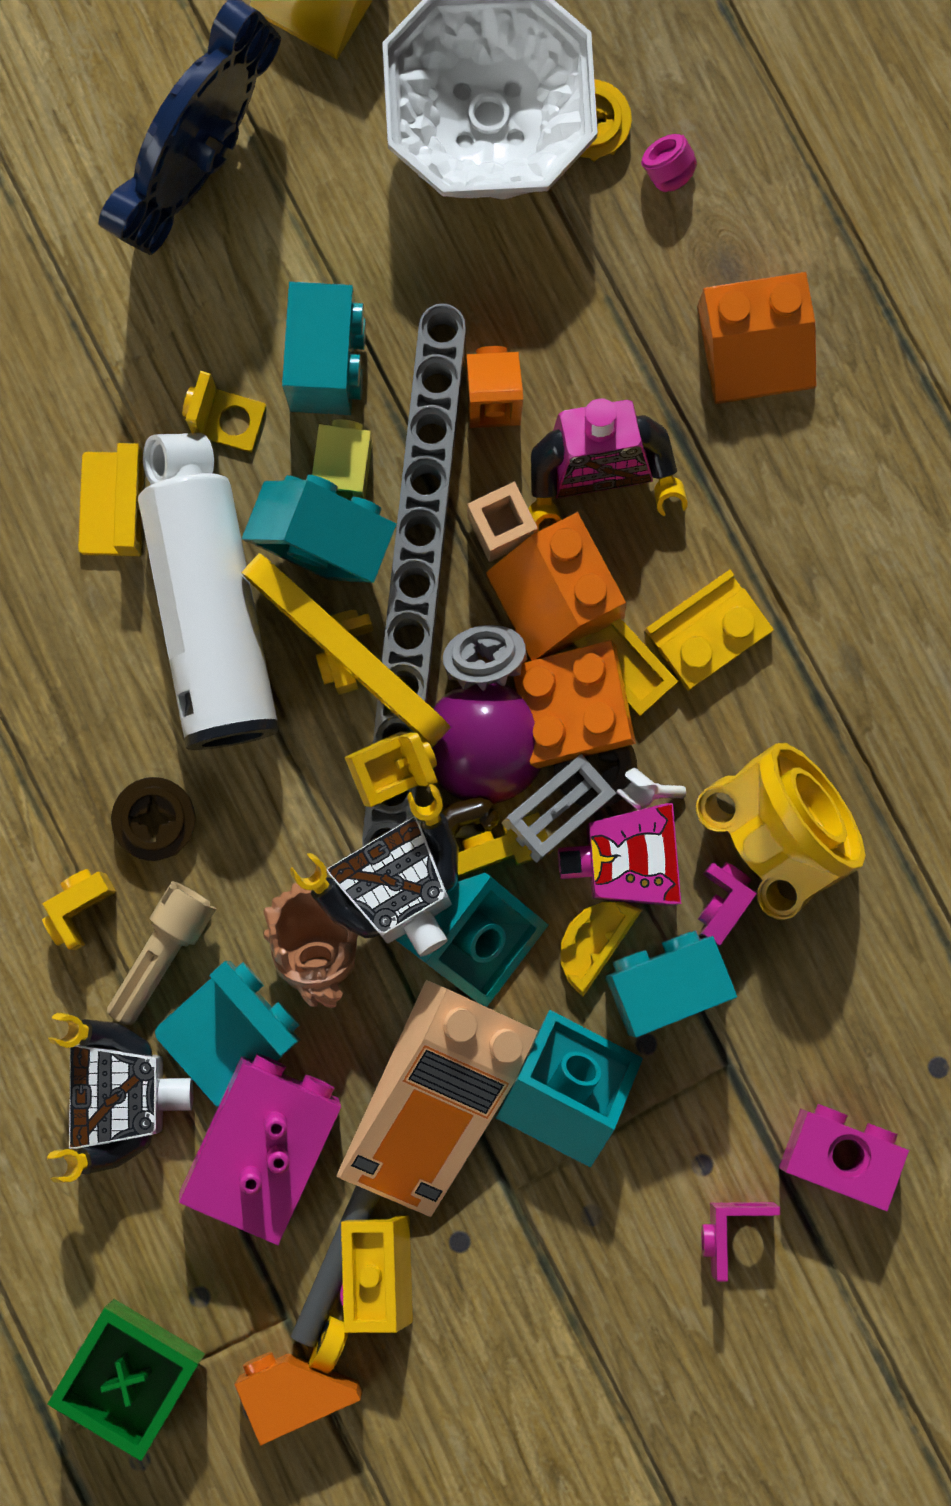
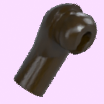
M481 796L448 804L440 812L446 816L454 837L462 827L471 823L478 833H484L486 830L490 831L498 824L500 817L499 813L492 808L493 802Z

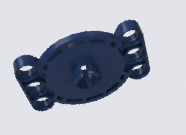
M227 0L222 6L211 27L208 52L197 59L182 75L154 117L141 145L135 164L134 177L116 188L101 210L98 221L101 228L148 255L154 254L167 239L174 223L175 214L182 210L198 193L209 176L217 172L227 161L223 156L228 148L233 151L236 145L239 126L251 100L256 79L268 69L278 52L281 36L257 9L242 0Z

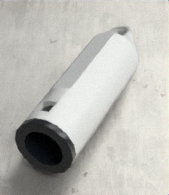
M202 433L151 435L146 440L143 451L144 471L151 485L139 494L138 502L186 749L207 750L229 747L275 735L280 731L251 584L241 574L247 564L231 484L227 477L212 474L214 454L211 442L206 435Z

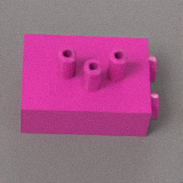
M256 1054L254 1060L241 1056L179 1191V1203L279 1245L341 1109L339 1098L332 1095L335 1088L320 1079L305 1075L303 1082L283 1074L286 1066L270 1057Z

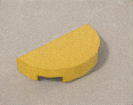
M601 902L583 909L568 924L560 943V964L567 982L582 997L642 912L641 909L625 902Z

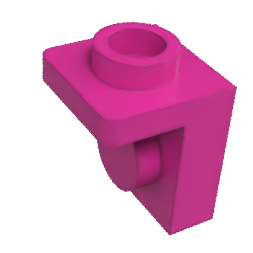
M725 862L721 868L712 863L703 873L704 876L728 892L724 899L715 894L698 918L699 921L705 924L698 935L702 938L713 936L717 946L722 944L757 894L747 887L751 879L728 862Z

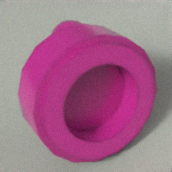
M671 134L652 143L646 149L641 164L651 181L660 191L671 192L681 188L690 180L697 167V160L684 135Z

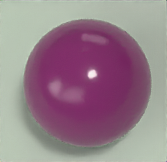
M492 683L483 692L477 684L467 689H463L460 685L447 693L435 705L433 709L451 727L437 744L431 747L437 762L433 771L437 782L447 792L461 800L481 796L488 798L493 804L514 798L533 783L541 771V768L537 769L530 765V758L535 745L533 737L535 722L529 706L517 693L516 688L507 684L501 686L497 683Z

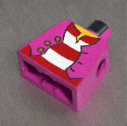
M665 803L591 822L587 825L588 846L558 848L560 879L591 877L593 899L663 906L682 904L673 803Z

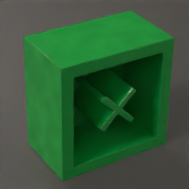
M113 1299L102 1310L47 1405L139 1461H142L205 1353L116 1299Z

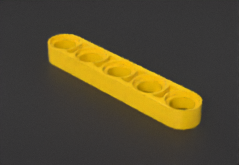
M259 553L241 572L262 595L414 733H418L420 738L426 739L431 747H434L451 728L450 725L429 704L265 556Z

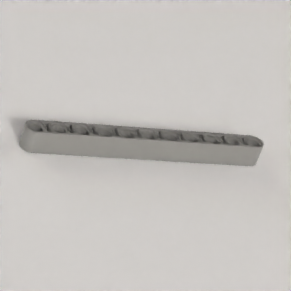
M445 303L429 307L422 314L419 322L382 663L398 677H411L418 683L417 695L426 703L466 346L465 319L457 308ZM445 324L455 329L456 336L448 342L440 343L434 341L429 336V332L437 325ZM433 374L444 375L451 381L450 387L442 393L429 392L423 384ZM427 424H436L445 430L446 435L440 442L428 444L419 439L418 432ZM422 474H431L438 478L441 484L436 492L430 495H422L413 489L412 483ZM417 524L428 525L434 530L435 537L425 546L413 545L406 538L407 532L411 527ZM410 575H421L428 580L430 586L423 596L417 598L408 597L400 589L404 579ZM413 625L423 631L425 635L423 642L414 649L407 650L401 648L395 642L396 633L404 626ZM377 700L373 744L383 740L388 731L393 728L401 727L414 733L383 703ZM418 786L407 790L405 800L397 806H387L383 803L373 807L366 806L362 836L363 847L372 842L378 833L392 830L414 817L408 803V794L412 792L416 804Z

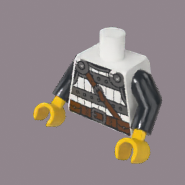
M429 784L434 797L432 804L427 807L416 805L412 792H409L408 803L414 817L326 869L324 863L312 853H307V856L316 865L312 876L301 878L292 867L290 868V874L294 881L301 888L311 890L312 898L335 924L363 938H374L380 935L386 943L407 934L420 957L432 953L448 941L434 916L452 905L448 893L458 883L459 847L446 816L440 813L443 807L442 798L437 787Z
M56 1013L52 1016V1019L66 1021L69 1026L68 1033L64 1038L48 1037V1040L52 1044L70 1048L69 1149L54 1150L47 1156V1159L63 1157L67 1161L68 1168L63 1176L50 1178L51 1181L54 1183L72 1182L77 1180L81 1173L87 1175L120 1167L146 1150L151 1143L152 1135L162 1131L163 1111L192 1110V1078L163 1079L162 1056L152 1055V1048L148 1041L119 1023L89 1019L81 1021L78 1017L65 1013Z

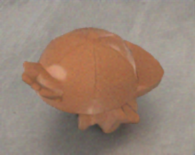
M293 883L291 891L283 892L280 896L273 898L272 906L264 909L263 912L268 929L264 931L263 935L270 944L272 958L279 976L291 987L297 989L309 1006L316 1007L318 1002L326 1007L334 1008L343 994L338 986L348 977L355 965L358 935L335 924L312 898L311 890L303 889L297 883Z

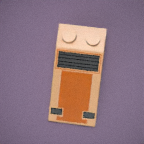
M426 980L336 1176L431 1217L515 1083L538 1031Z

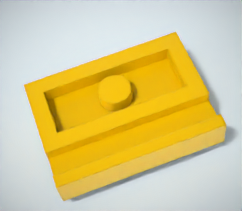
M731 569L645 629V633L653 640L658 647V651L687 691H690L774 631L744 588L742 589Z

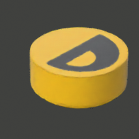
M332 1316L328 1317L316 1346L312 1350L308 1364L310 1368L324 1374L332 1372L348 1337V1333H344L343 1321Z

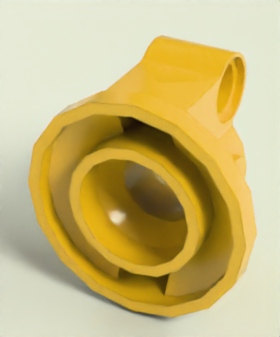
M788 743L774 744L752 759L735 776H725L717 780L698 796L696 814L699 821L707 829L714 832L728 831L730 833L733 843L743 860L763 880L757 890V901L761 909L774 919L786 920L794 917L815 894L838 883L863 867L866 856L864 844L852 813L837 789L821 769L802 751ZM718 793H724L733 800L735 804L734 814H728L719 807L717 803ZM784 880L789 882L796 890L797 900L784 898L777 888V881Z

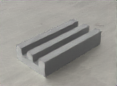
M580 754L509 814L501 824L508 831L512 829L517 834L516 841L522 847L526 845L532 851L530 856L537 863L605 805L616 792L586 758ZM577 772L585 778L531 826L528 827L522 820ZM593 787L599 795L542 843L536 835Z

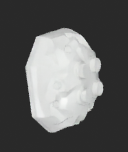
M422 0L382 42L388 149L443 197L509 199L526 193L548 191L597 138L592 34L590 30L555 0Z

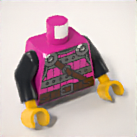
M595 399L587 407L562 411L557 416L553 431H550L537 443L531 452V495L536 497L537 500L528 509L538 528L537 532L539 531V524L544 519L551 518V524L562 520L556 505L552 501L554 496L557 499L649 483L653 481V478H658L659 482L655 485L654 495L657 510L662 516H666L663 504L665 499L669 497L679 498L683 511H686L688 502L682 481L673 476L677 472V467L667 430L646 415L637 416L633 401L630 400L611 402L607 399Z

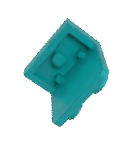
M224 961L209 975L211 979L160 1023L155 1030L157 1040L216 1106H219L241 1056L254 1060L256 1054H262L278 1061L301 1040L294 1032L300 1026L281 1003L277 1002L271 1007L258 992L264 984L244 962L236 967L232 961Z

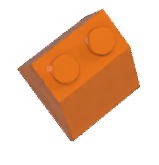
M806 272L703 288L697 308L715 404L816 388V328Z
M578 512L530 535L486 572V576L515 632L524 640L526 653L530 661L548 657L572 645L573 642L610 626L612 622L625 618L626 601Z

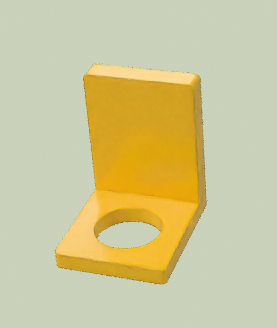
M200 371L196 387L190 386L187 391L182 415L186 417L185 420L192 433H202L211 442L252 453L265 414L266 404L218 390L211 373ZM238 407L248 413L250 423L244 433L229 435L221 429L220 418L229 408Z

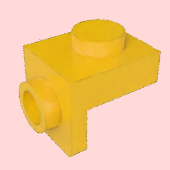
M349 610L331 616L353 637L374 631L369 614L358 616L357 610ZM326 652L316 654L324 685L334 682L339 695L358 689L356 679Z
M400 731L344 757L362 802L367 807H373L413 787H428L429 784L437 783V778L433 771V768L437 765L435 754L427 740L420 738L418 733Z
M84 869L60 883L64 890L63 892L42 903L48 913V916L42 919L43 924L57 946L65 943L69 950H78L85 946L71 918L116 892L106 873L98 871L91 875L89 869Z

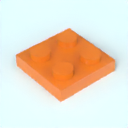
M612 640L522 663L521 675L514 676L517 693L529 706L535 722L533 726L535 745L530 758V765L538 769L576 759L580 754L585 757L636 744L617 647Z

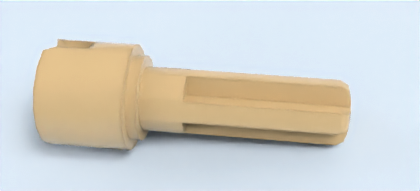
M174 881L170 883L150 916V920L153 922L152 927L155 930L107 1007V1013L113 1019L124 1025L135 1023L181 946L195 945L217 908L210 906L209 900L180 883Z

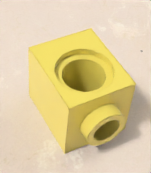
M336 419L332 421V426L319 424L312 475L324 478L337 485L338 488L335 494L350 501L352 497L365 499L373 445L371 431L362 430L363 425L361 423Z

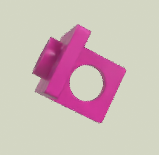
M774 1202L710 1203V1224H702L701 1248L703 1257H711V1275L717 1282H728L727 1216L780 1215V1206Z

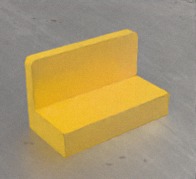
M117 443V452L83 453L78 550L81 554L141 556L143 522L138 496L144 490L145 471L143 451L138 443Z
M398 1215L391 1219L345 1220L341 1222L344 1333H397L413 1322L409 1215Z

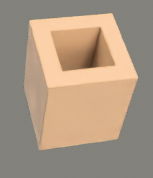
M515 481L467 504V518L489 562L510 553L538 530Z

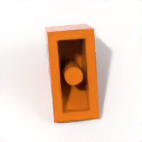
M485 346L478 348L476 354H466L469 428L520 426L523 407V387L519 352H507V348L503 346Z
M271 1351L243 1364L245 1373L239 1375L234 1385L261 1446L360 1401L363 1390L359 1381L335 1371L324 1374L308 1366L309 1361L289 1353L275 1359Z

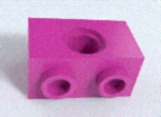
M817 1104L814 1113L800 1108L779 1169L888 1211L909 1150L894 1145L898 1134L867 1123L863 1133L845 1126L848 1115ZM852 1140L857 1148V1158L850 1167L840 1169L833 1161V1150L839 1142Z

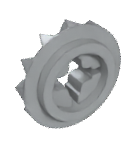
M498 625L478 626L458 634L448 643L443 653V664L449 680H458L463 689L477 684L483 692L489 684L497 683L505 686L507 676L521 675L522 663L527 660L526 647L522 637L514 630ZM477 653H480L482 657H486L488 660L494 661L485 663L483 660H478Z

